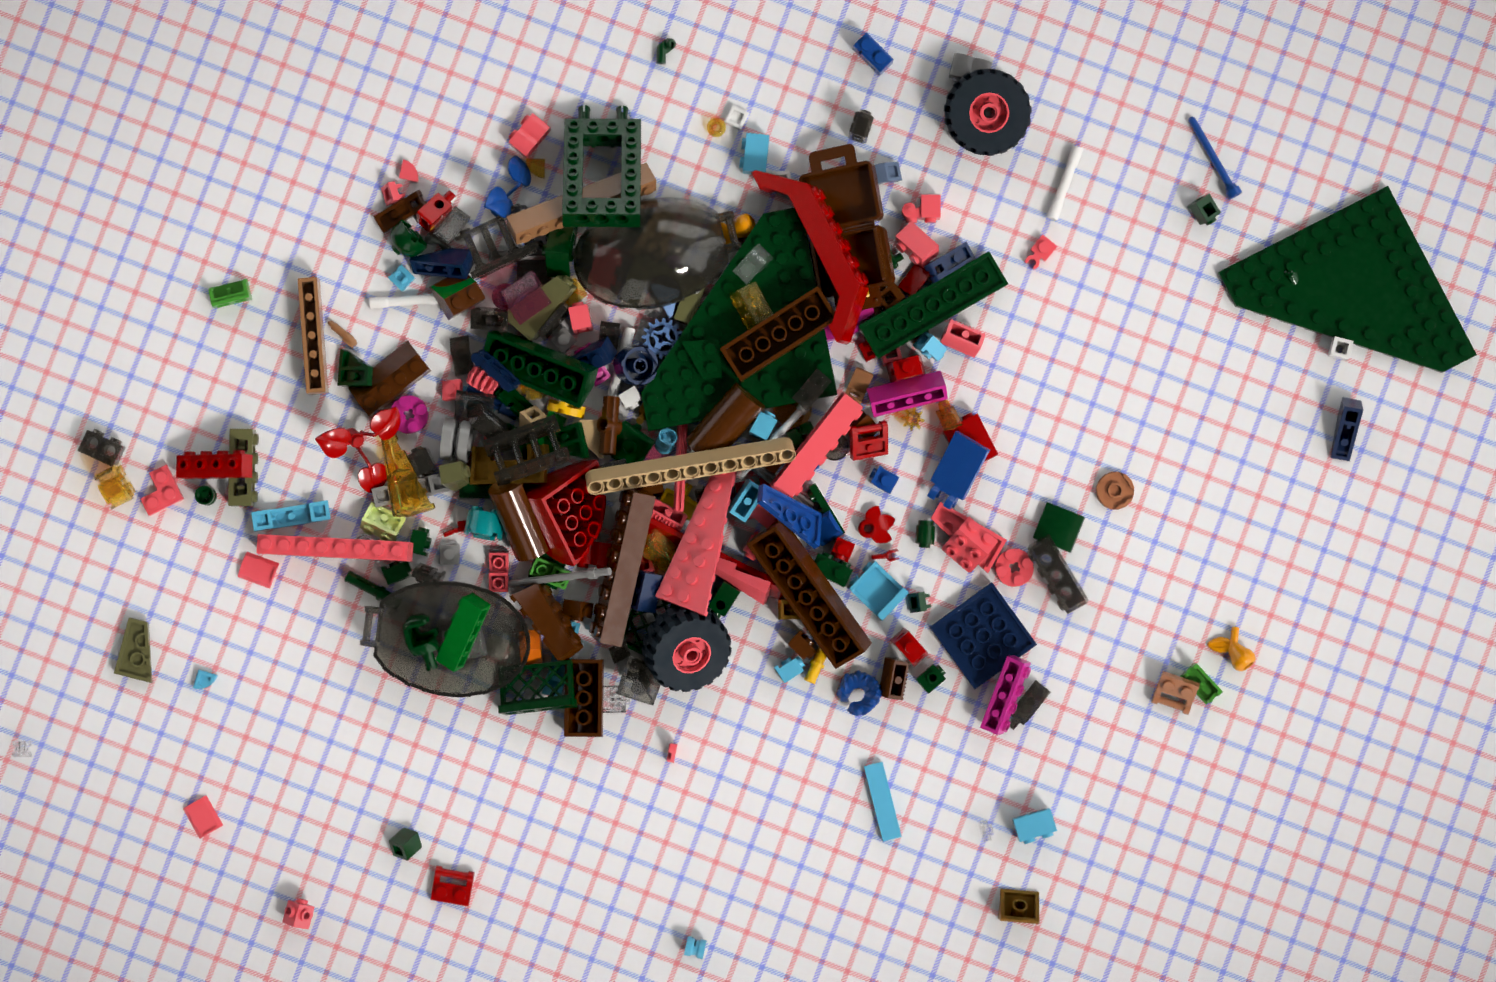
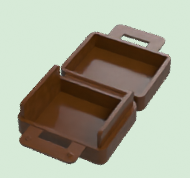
M852 144L814 151L809 155L811 173L801 175L799 181L823 190L826 196L824 201L827 206L830 205L835 214L833 216L835 222H838L843 229L841 234L844 240L847 239L852 249L850 252L852 256H855L860 263L858 268L861 274L864 273L869 281L867 286L870 297H866L862 310L879 307L882 304L880 288L894 284L895 273L887 230L880 225H875V222L880 221L884 216L875 165L869 161L857 162L855 148ZM845 157L846 165L822 170V161ZM810 241L817 285L825 298L834 297L835 307H837L839 295L812 241Z

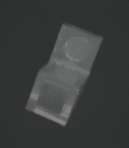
M758 244L736 266L733 272L747 285L758 272H761L773 259V256Z

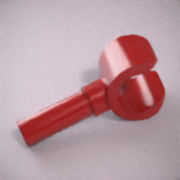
M466 520L457 521L458 528L444 532V537L464 532Z
M892 549L883 554L871 555V559L895 561L899 558H894L892 553L899 550Z

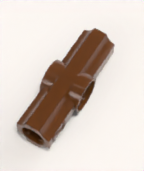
M603 396L602 416L597 421V430L600 432V455H616L617 435L622 430V422L618 419L620 398L616 396Z

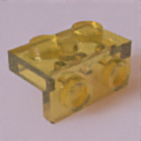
M756 282L737 290L730 296L733 306L739 312L741 320L748 330L773 315Z

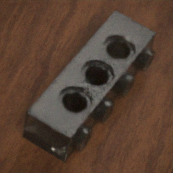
M1049 534L1028 546L1029 551L1027 554L1032 562L1035 561L1038 565L1037 571L1042 578H1046L1049 583L1047 587L1052 595L1055 594L1058 598L1057 604L1062 611L1065 610L1069 614L1088 602V597ZM1047 554L1051 557L1052 561L1046 563L1042 560L1041 556ZM1053 571H1059L1062 577L1060 579H1055L1052 577L1051 573ZM1068 587L1072 593L1064 595L1061 589Z

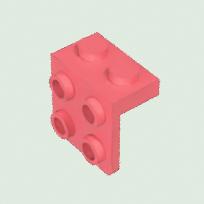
M968 517L943 545L942 550L967 572H972L998 541L971 517Z

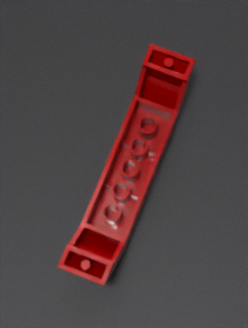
M757 170L751 172L759 189L770 194L775 191L787 195L793 203L839 295L833 321L828 326L836 342L845 345L849 344L869 291L867 286L869 281L864 273L861 274L858 268L860 263L855 256H852L850 252L852 249L847 239L844 240L841 234L843 233L842 227L838 222H835L833 218L835 214L830 205L827 206L824 201L826 196L823 190L808 183Z

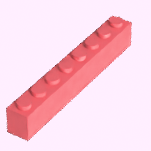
M842 391L795 451V459L783 466L769 486L791 498L794 495L798 496L803 489L802 485L804 482L811 480L814 476L815 468L818 465L821 466L826 461V454L837 447L839 444L838 439L841 435L845 436L851 428L849 425L852 421L858 420L862 415L863 406ZM757 504L750 515L766 528L778 521L759 504Z
M258 534L256 553L412 562L413 543Z

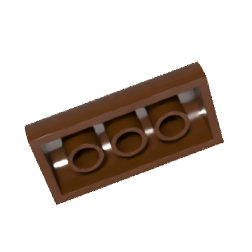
M735 383L686 438V442L694 452L732 446L757 418L759 413L765 409V405Z
M495 482L488 489V493L516 560L529 561L548 552L549 549L522 484Z
M568 659L573 662L574 699H577V707L564 709V737H603L604 659ZM565 665V674L567 673V665ZM565 684V695H569L568 686Z

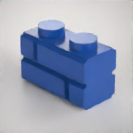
M865 33L853 45V50L871 68H874V72L878 76L893 64L894 59L868 33Z

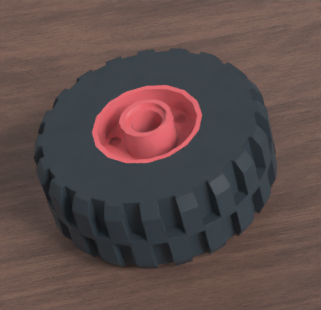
M996 69L974 70L962 76L959 81H956L951 91L947 94L946 104L944 105V121L948 132L958 145L974 154L993 156L1005 153L1008 149L1014 148L1027 133V127L1030 126L1031 122L1030 113H1032L1029 102L1030 98L1024 90V86L1010 74ZM987 107H990L991 114L990 116L985 117L984 110Z
M680 606L676 608L671 607L665 610L666 612L662 615L659 614L653 624L649 625L648 632L643 638V660L653 677L663 687H669L673 691L681 690L682 692L702 689L703 686L711 684L716 677L722 674L723 668H726L729 662L728 656L731 655V638L718 616L709 609H707L708 615L705 617Z

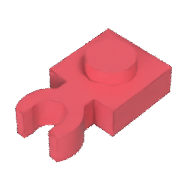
M1042 235L1030 249L1034 254L1028 256L1024 263L1027 264L1029 260H1034L1035 265L1032 269H1037L1040 263L1039 260L1042 259L1045 262L1057 248V245Z

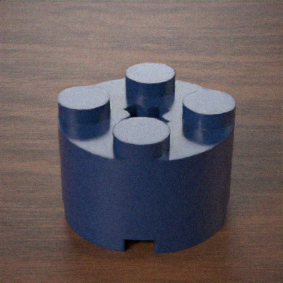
M629 346L617 354L613 361V366L617 377L622 382L631 385H645L655 378L658 360L654 352L648 348Z

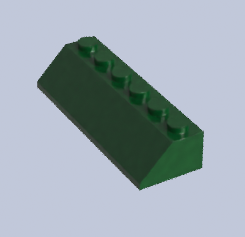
M500 328L494 329L487 334L484 350L507 368L520 381L521 385L575 407H582L595 384L598 372L597 367Z

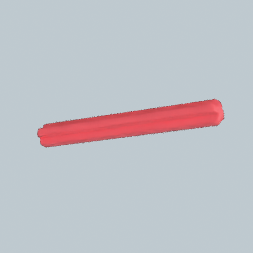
M688 424L677 426L676 455L687 454L686 438ZM685 480L676 481L674 485L673 510L676 513L684 512Z

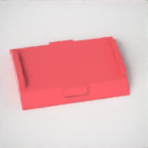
M247 552L239 569L238 577L270 589L279 563Z
M207 795L183 808L199 838L223 826Z

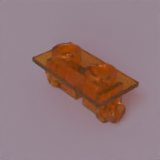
M948 400L939 401V410L935 412L943 430H953L958 426H962L954 406L950 407Z

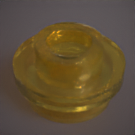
M720 118L711 119L707 124L708 133L713 137L722 136L726 131L725 122ZM719 125L720 129L718 131H714L713 126Z

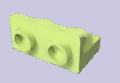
M371 502L361 520L360 528L365 533L373 534L383 541H396L406 518L384 507L375 508L374 502Z

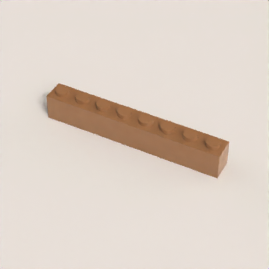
M647 163L641 164V196L656 191V178ZM621 172L584 186L582 189L583 198H621ZM563 195L506 217L507 228L516 245L526 243L538 236H544L556 229L564 228L562 221Z

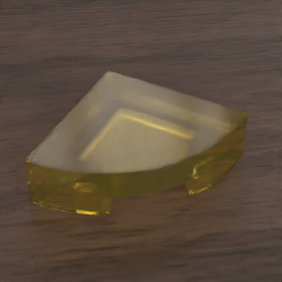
M526 158V164L530 172L536 177L545 179V159Z

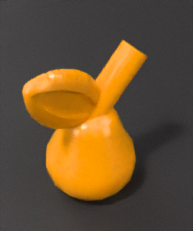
M744 213L738 216L730 227L722 222H714L709 225V229L715 237L726 239L723 252L730 253L734 239L747 238L756 223L751 215Z
M1239 627L1231 628L1230 639L1217 637L1208 642V647L1218 653L1228 652L1232 666L1237 671H1245L1255 662L1256 656L1254 652L1238 643Z

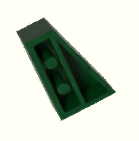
M564 227L546 234L547 244L543 245L542 255L546 257L547 277L560 275L570 277L569 262H573V255L571 254L573 245L575 246L578 227Z

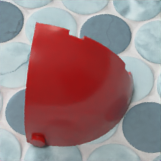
M586 460L562 467L547 474V483H531L524 487L528 501L549 549L546 554L565 565L575 566L590 551V546L598 538L602 528L606 509V495L590 494L585 480V474L589 470L601 468L598 460Z

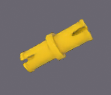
M818 647L813 660L810 661V668L804 678L805 681L812 684L816 683L821 669H824L825 665L823 664L827 657L820 647Z

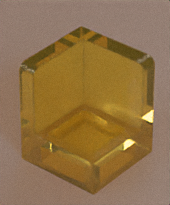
M576 278L573 279V284L577 286V289L566 301L568 307H572L573 303H577L587 296L586 291Z

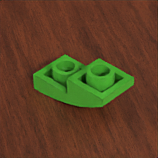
M543 557L535 558L529 569V574L535 577L572 572ZM569 580L550 582L548 584L565 590Z

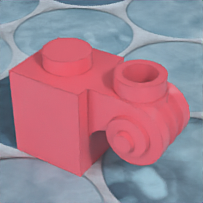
M921 195L920 207L915 208V205L912 203L904 204L902 215L906 219V223L911 221L917 223V220H925V223H936V220H940L941 195Z

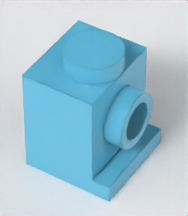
M928 332L923 333L913 344L926 358L930 359L932 357L936 361L941 360L944 353L948 350Z
M799 656L793 660L789 657L781 662V668L778 665L774 668L783 682L786 683L804 671L802 667L805 664Z

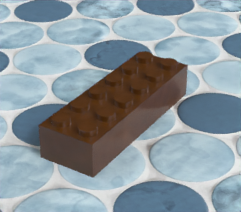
M817 286L727 343L720 350L740 382L829 327L828 325L832 323L835 312Z

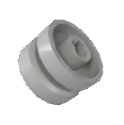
M445 418L440 442V459L450 461L456 449V460L468 463L473 444V421L463 420L458 429L456 419Z

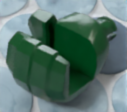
M422 613L411 615L402 626L403 637L408 650L414 656L422 655L426 671H430L431 668L432 670L438 668L433 651L440 647L436 639L439 629L436 626L428 631H421L419 627L430 621L429 616Z

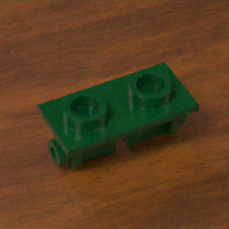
M501 388L495 393L497 399L505 406L511 405L510 410L518 418L521 411L533 407L516 389L507 392Z

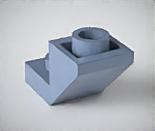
M886 162L875 165L878 185L902 180L899 162Z

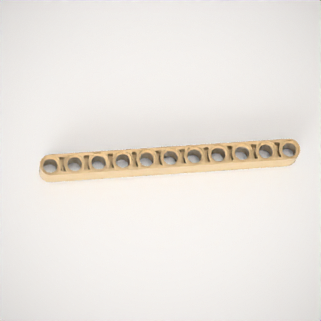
M783 437L592 469L585 474L588 492L592 495H599L789 463L795 459L796 453L792 440Z

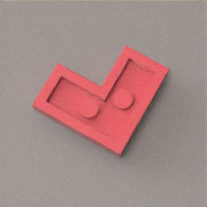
M164 465L149 473L157 488V491L141 498L149 516L184 499L168 465Z

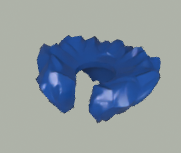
M857 670L854 673H846L843 676L836 694L841 702L847 703L850 702L848 698L853 690H864V698L858 702H851L847 709L850 714L859 716L866 715L875 708L880 701L882 691L880 689L881 685L875 677Z

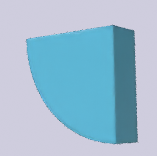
M198 670L193 688L203 689L209 687L215 682L218 675Z

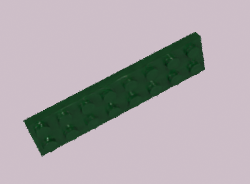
M988 251L939 281L932 283L858 326V329L878 360L1008 285V282Z

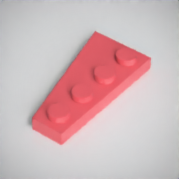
M940 502L930 519L951 538L968 517L952 508L950 510L947 509ZM980 525L998 541L989 554L978 564L986 573H989L1007 540Z

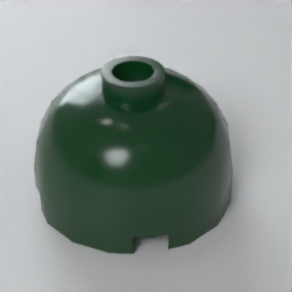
M403 219L391 231L390 240L393 243L391 248L397 255L403 254L406 257H415L427 248V243Z

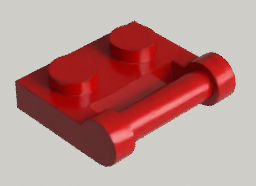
M886 420L866 426H851L848 432L850 436V458L853 461L888 455V424ZM880 431V435L858 439L859 434Z
M437 865L430 900L469 906L475 872L469 871L466 873L449 870ZM441 876L467 880V884L465 886L440 880Z

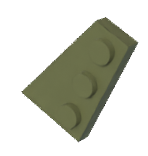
M128 618L114 674L152 683L149 622Z

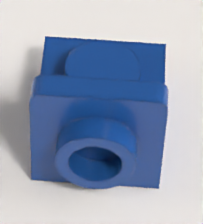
M879 466L878 469L874 468L869 476L872 479L870 484L888 494L892 492L899 479L898 476L885 470L882 466Z

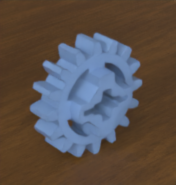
M656 318L654 325L649 322L650 328H644V332L647 334L642 336V339L646 340L643 343V347L648 346V349L652 350L655 355H659L660 360L663 359V355L667 356L682 334V331H677L678 324L672 326L673 320L666 323L665 318L662 319V322H659ZM665 326V327L663 328V330H660V331H655V330H654V329L657 328V327ZM671 330L675 334V341L670 338ZM663 334H665V337L668 340V342L663 341L662 343H659V338H657V336L662 337ZM650 337L655 339L654 348L650 344ZM663 347H671L667 351H661Z

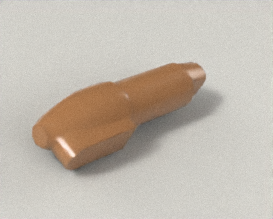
M328 321L331 329L341 336L342 341L353 348L357 345L356 339L349 332H346L337 323Z

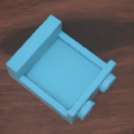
M869 561L862 569L864 573L860 577L856 575L849 582L851 585L849 590L883 621L909 592L895 581L876 561L873 564Z

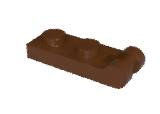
M420 190L373 216L383 233L393 229L400 220L406 221L417 215V211L427 203V201L423 200V194ZM416 201L418 206L413 208L410 203Z

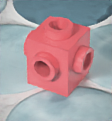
M305 899L288 900L282 922L292 927L309 929L315 907L309 905L308 900Z

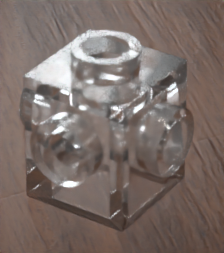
M625 685L604 686L602 697L603 713H626V705H630V693H626Z

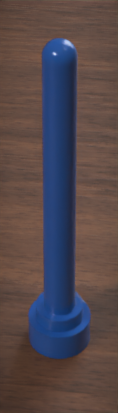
M1190 117L1188 121L1226 186L1225 194L1229 200L1235 198L1242 193L1239 185L1236 186L1235 183H1232L1196 118Z

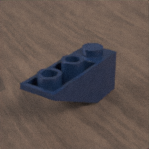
M607 336L590 344L571 357L600 368L611 363L618 351Z

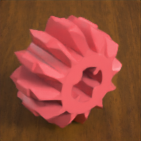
M473 367L469 371L466 379L467 384L483 393L493 395L499 383L479 367Z

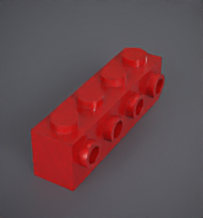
M233 450V454H228L229 451H217V454H212V451H200V455H196V452L186 451L184 455H176V478H252L253 455L245 454V450Z

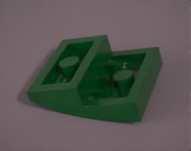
M1047 502L1033 538L1071 553L1085 517Z

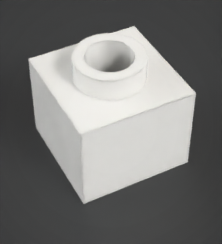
M1336 336L1333 337L1328 356L1344 361L1349 360L1354 341ZM1337 346H1340L1342 348L1341 353H1338L1336 351Z
M635 386L618 395L626 410L630 408L632 411L641 406L640 402L643 401Z

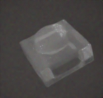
M987 820L979 821L982 840L984 842L992 840L991 835H994L992 824H988Z

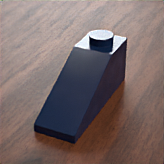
M449 248L411 257L409 260L413 274L467 279L474 264L470 249Z
M1342 397L1330 456L1333 459L1350 461L1363 413L1361 400Z

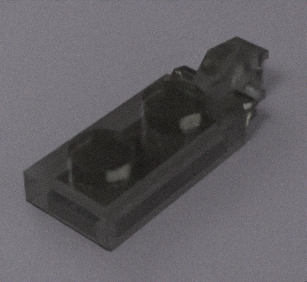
M1037 680L1032 683L1017 702V709L1014 714H1011L1013 718L1010 720V728L1012 730L1019 723L1024 725L1028 722L1051 693Z

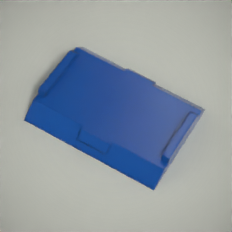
M830 510L822 514L820 546L826 545L843 534Z

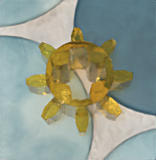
M915 407L911 412L906 409L905 413L907 415L901 416V419L905 420L903 427L908 425L910 431L915 426L917 429H920L918 423L925 421L920 419V415L923 412H915ZM909 415L917 416L916 424L908 422Z

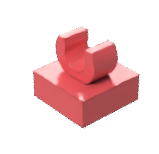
M395 181L381 187L386 206L393 205L405 197V194H399L397 190L403 187L402 184L396 185Z

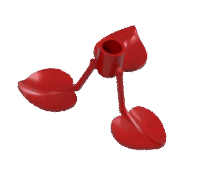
M395 406L374 414L370 420V429L374 433L364 432L363 430L358 432L355 428H335L322 433L315 440L322 451L330 458H339L347 451V445L356 448L368 466L359 470L358 482L366 492L372 493L371 489L381 487L386 483L388 470L382 463L371 465L360 448L364 442L363 436L376 437L378 435L382 440L392 438L400 427L401 418L399 410Z

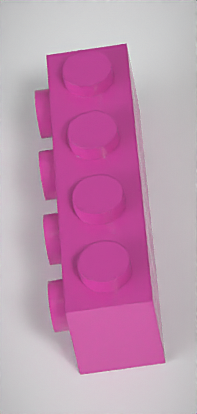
M941 371L866 389L873 417L948 399L946 384Z
M1015 655L1007 656L980 728L996 735L1004 734V732L1008 731L1011 723L1009 721L1010 716L1017 709V698L1022 695L1024 690V680L1030 675L1031 662Z

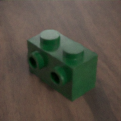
M824 551L822 554L818 553L814 562L826 579L844 588L853 571L850 569L851 565L842 560L839 563L832 560L834 556Z

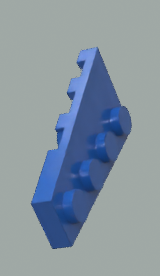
M766 484L760 485L757 503L813 549L820 547L822 513Z

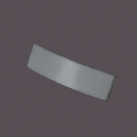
M440 473L371 489L375 508L451 491L441 484Z

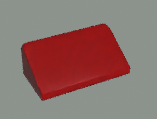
M914 264L898 285V288L911 296L919 291L930 274L928 271H925L924 267L921 268L918 264Z

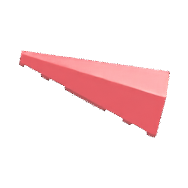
M719 558L715 570L717 576L761 604L767 603L771 582L736 570V563Z

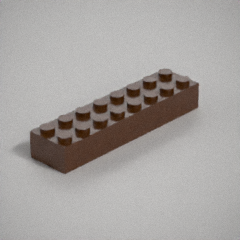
M636 488L621 491L619 496L621 504L615 514L616 526L611 531L612 543L611 547L607 549V566L603 567H610L612 574L602 576L604 577L603 583L598 588L599 600L594 606L595 618L594 622H591L589 629L591 636L601 644L622 647L656 496L646 490Z
M777 521L756 534L747 543V546L835 669L861 655L868 649L872 642L793 531L780 521Z

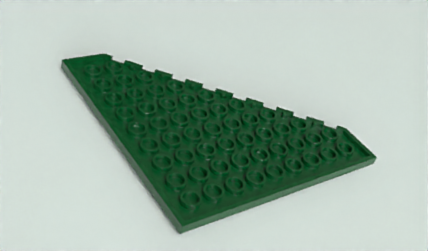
M1389 186L1218 272L1235 307L1271 317L1287 324L1296 325L1318 334H1324L1331 338L1336 336L1354 341L1353 344L1359 347L1383 353L1396 359L1443 373L1477 355ZM1285 270L1288 272L1291 270L1297 271L1299 277L1297 284H1292L1284 276Z
M795 207L763 213L657 369L655 378L642 391L641 395L648 431L702 421L735 383L764 404L765 409L837 395L825 329L742 382L738 379L721 350L722 378L702 379L682 344V341L720 339L721 348L817 287L806 229Z

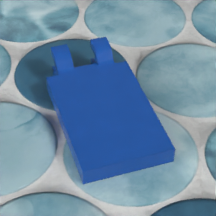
M955 431L930 480L934 483V486L927 496L934 500L939 498L941 492H944L949 497L943 506L949 510L955 508L958 499L964 500L990 450L960 431Z

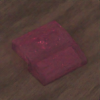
M532 270L502 291V295L519 325L551 304V301L541 288L543 285Z

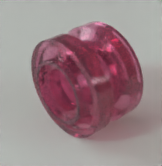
M509 283L499 284L493 290L492 300L499 309L510 310L519 302L520 296L517 288ZM504 291H508L511 294V299L508 302L501 300L500 296Z

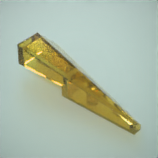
M397 435L388 440L381 439L392 516L410 517L435 509L434 503L431 504L426 496V488H422L417 479L419 475L405 450L402 451L397 443L399 440Z

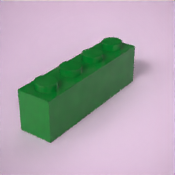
M473 592L461 597L459 600L458 610L453 614L451 618L452 623L444 634L445 639L437 650L436 661L452 672L464 667L491 604Z

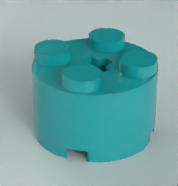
M472 506L471 510H468L464 534L469 535V532L474 533L473 537L495 541V537H497L498 541L502 540L504 529L496 510L491 509L490 512L483 511L482 507Z

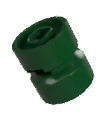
M810 420L801 424L799 429L794 427L786 432L787 437L793 442L795 451L805 440L801 435L806 434L808 436L814 428Z

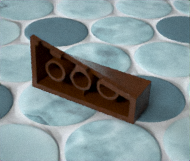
M534 584L510 596L513 602L517 601L522 607L520 609L521 613L524 616L527 615L533 621V629L544 636L543 642L557 660H568L584 647L580 636L573 630L571 621L564 615L560 603L555 600L552 590L548 585Z

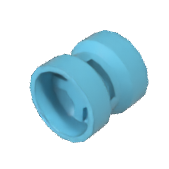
M669 428L662 429L655 441V449L661 454H669L677 441L676 432Z
M688 936L684 955H694L699 959H703L707 940H695L694 937Z

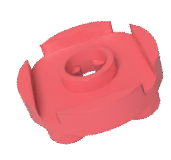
M1008 549L1001 553L996 560L995 570L998 579L1010 587L1022 586L1033 575V560L1028 553L1021 549ZM1016 562L1020 569L1012 573L1010 572L1011 568L1009 565Z

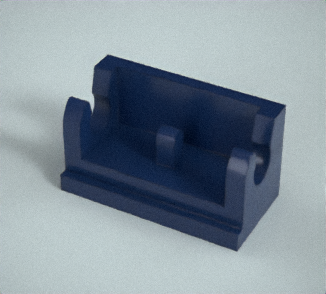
M639 570L631 604L632 609L649 613L656 612L658 598L655 595L663 580V575Z

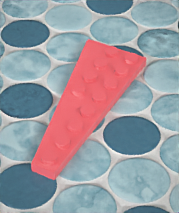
M737 471L710 476L655 595L658 599L707 617L708 604L712 597V584L715 582L716 565L719 562L724 538V525L727 523L726 516L728 506L731 503L730 496L732 487L735 484Z

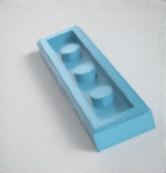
M883 762L864 766L882 840L887 841L902 837Z

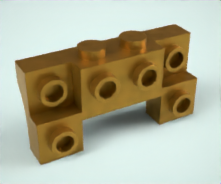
M527 445V460L494 461L493 446H472L470 485H493L495 482L522 484L524 488L525 484L547 483L549 445Z

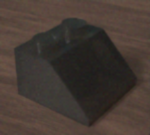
M629 656L621 676L617 694L654 705L661 684L653 677L644 660L639 657Z

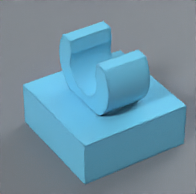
M402 264L388 277L402 292L416 279Z

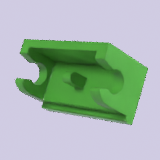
M248 279L208 289L211 305L215 309L252 300Z
M1193 663L1180 675V677L1200 683L1197 696L1206 705L1223 692L1197 663Z

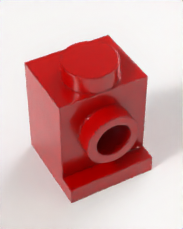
M837 537L830 555L848 563L855 544Z

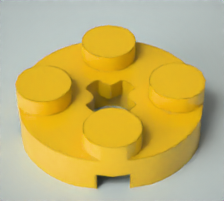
M549 399L546 410L584 418L586 407L578 408L566 402Z

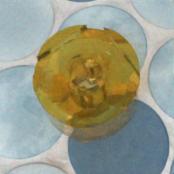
M114 465L94 475L95 481L99 479L101 483L97 486L107 504L112 503L111 509L134 499V492H136L133 484L127 482L125 478L126 472L122 465Z

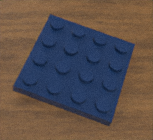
M992 582L930 626L932 632L974 690L1002 670L1007 656L1015 655L1021 657L1037 645Z

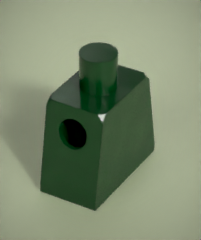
M724 581L708 606L711 612H714L718 618L721 615L725 617L741 590ZM719 601H723L725 606H721Z

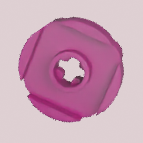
M409 395L402 396L393 403L391 408L396 406L401 418L398 431L405 434H413L426 426L429 413L421 399ZM413 410L414 418L406 420L405 411Z

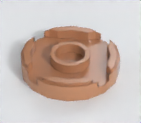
M1110 472L1098 481L1096 496L1104 507L1111 510H1119L1126 507L1132 501L1134 485L1126 474Z

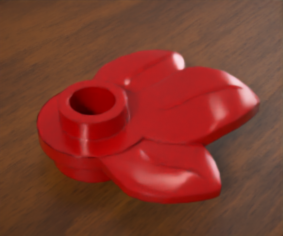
M879 506L872 507L866 512L865 519L860 522L858 531L861 536L872 538L876 543L890 542L892 538L887 531L894 524L895 518L886 514L881 515ZM865 525L871 526L870 532L864 530Z

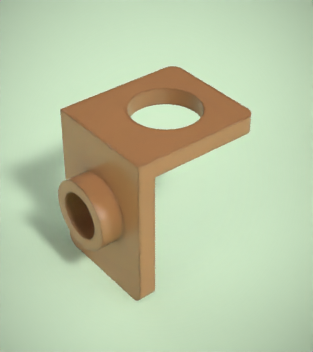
M856 367L845 393L861 404L867 391L866 389L869 387L874 375Z

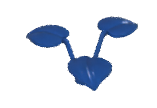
M513 156L508 162V172L511 178L517 182L516 186L507 194L501 187L496 186L489 192L486 198L484 208L490 209L495 217L506 218L511 214L525 210H511L513 203L508 198L521 184L527 187L531 183L530 170L526 163L518 156Z

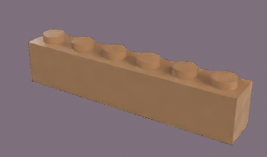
M317 277L298 278L306 393L309 395L328 394L320 279Z

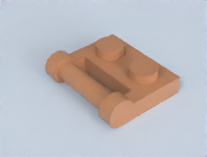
M1163 671L1152 696L1151 703H1160L1181 710L1183 714L1188 715L1200 683ZM1163 692L1184 699L1186 702L1184 704L1160 695Z

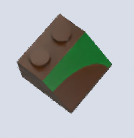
M469 275L467 279L447 277L429 287L448 320L478 305L485 299L477 282Z

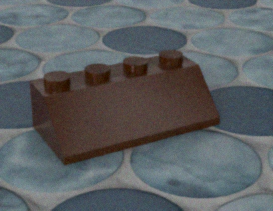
M407 341L373 367L372 386H350L348 389L367 415L372 418L374 414L384 409L432 370L409 341Z

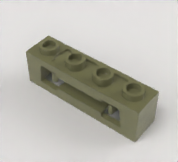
M230 429L229 454H233V450H247L246 441H248V452H245V454L253 455L252 478H245L247 494L246 486L237 485L240 484V478H229L228 506L254 507V503L258 501V492L255 491V483H258V472H255V464H258V453H255V446L259 443V435L256 434L254 429Z

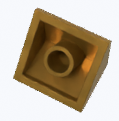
M1001 889L998 919L1008 922L1039 924V892Z

